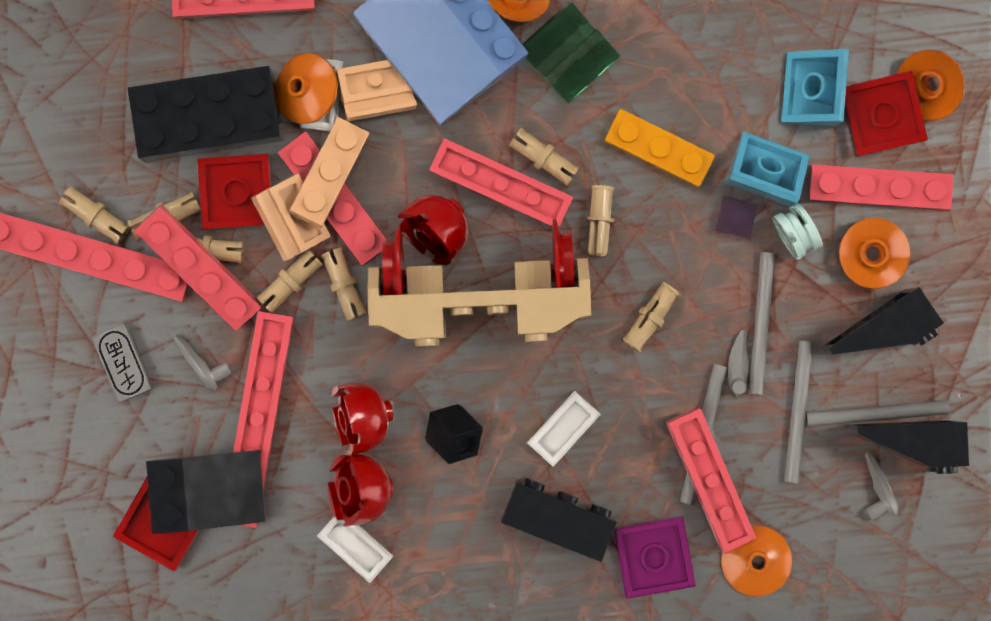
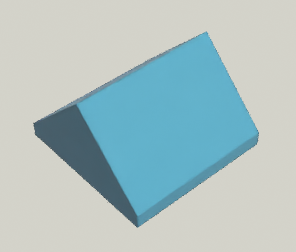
M849 50L787 52L782 123L836 127L843 122Z
M743 131L724 183L791 207L796 205L800 199L810 155Z

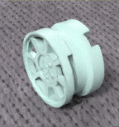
M800 203L791 206L788 213L783 214L780 212L772 217L780 238L796 260L806 256L807 250L811 248L816 250L823 246L815 224Z

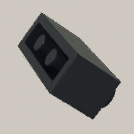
M525 478L524 483L516 481L501 523L602 562L617 521L610 517L611 510L593 503L590 509L577 504L578 497L563 491H559L557 496L544 492L546 485L529 478Z

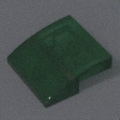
M568 2L522 44L528 52L525 59L566 103L571 102L620 57L598 29H594L573 2Z

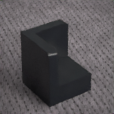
M456 404L430 412L425 440L448 464H452L478 455L483 427L461 405Z

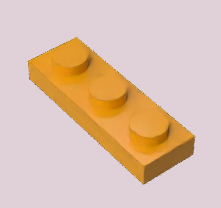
M619 109L604 142L697 188L701 186L715 157L714 154L623 109Z

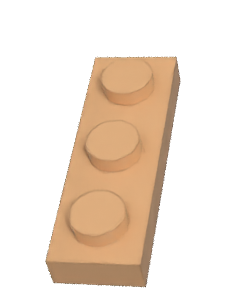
M337 117L289 213L322 228L369 136V132Z

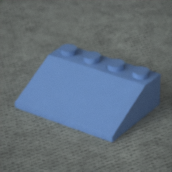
M367 0L352 14L439 125H442L519 67L528 55L527 50L487 0Z

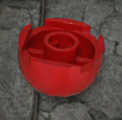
M431 194L421 196L407 205L398 214V218H403L399 226H401L407 240L421 254H424L426 249H428L432 254L436 255L432 261L440 265L446 266L450 264L461 253L466 245L469 233L468 223L463 215L465 213L464 208L453 198L446 199L443 196Z
M349 383L333 387L332 398L338 397L339 406L332 407L333 417L341 445L350 446L346 454L355 455L375 449L383 442L388 432V422L393 421V410L390 401H383L381 394L374 387L364 383Z
M347 454L336 457L329 471H335L334 482H328L329 504L334 517L337 520H344L343 526L345 527L359 526L375 521L384 513L393 494L391 478L379 461L369 456Z

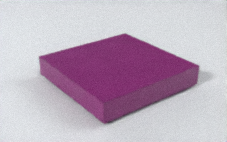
M684 516L615 527L614 537L626 599L696 587Z

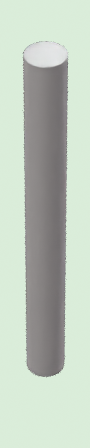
M761 252L749 383V393L763 395L775 253Z
M799 341L784 479V482L799 483L813 342Z
M713 364L702 409L711 432L727 367ZM686 474L680 502L694 505L696 492L688 474Z
M948 400L807 412L805 419L807 427L942 415L949 414Z

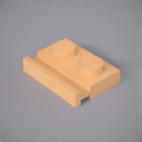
M389 60L336 70L347 122L414 110L417 107L413 90L403 80Z
M299 173L251 197L283 261L289 260L295 255L331 237L325 224H323L322 228H319L289 213L303 185Z

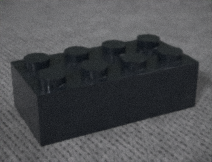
M270 66L127 88L138 159L144 162L284 141L275 76Z

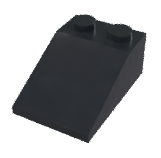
M920 287L905 289L818 350L822 355H834L908 344L913 346L919 344L922 346L939 334L936 328L944 324V322Z
M943 420L846 424V432L917 464L928 466L929 472L955 474L959 473L958 467L969 466L967 422Z
M260 450L146 461L152 534L266 522Z

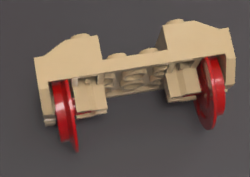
M552 219L553 263H550V260L515 262L516 290L444 293L442 265L409 266L405 270L401 226H397L393 241H383L382 268H368L369 326H375V328L384 327L406 339L415 340V346L417 347L439 346V339H447L446 310H451L452 317L474 316V309H487L488 315H509V308L516 307L517 336L524 335L525 342L548 341L547 334L557 332L576 319H586L592 316L588 258L573 259L572 234H561L557 220ZM551 282H554V288H551Z

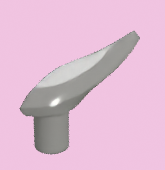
M740 330L733 344L728 362L729 387L737 397L745 393L747 388L746 382L749 374V359L746 350L747 330Z
M179 335L174 337L182 355L208 389L216 391L218 387L216 382L232 375L226 362L209 370L205 360L197 355Z
M868 452L865 454L867 466L873 479V489L880 500L868 507L866 511L873 521L887 512L892 516H897V503L889 483L878 462Z

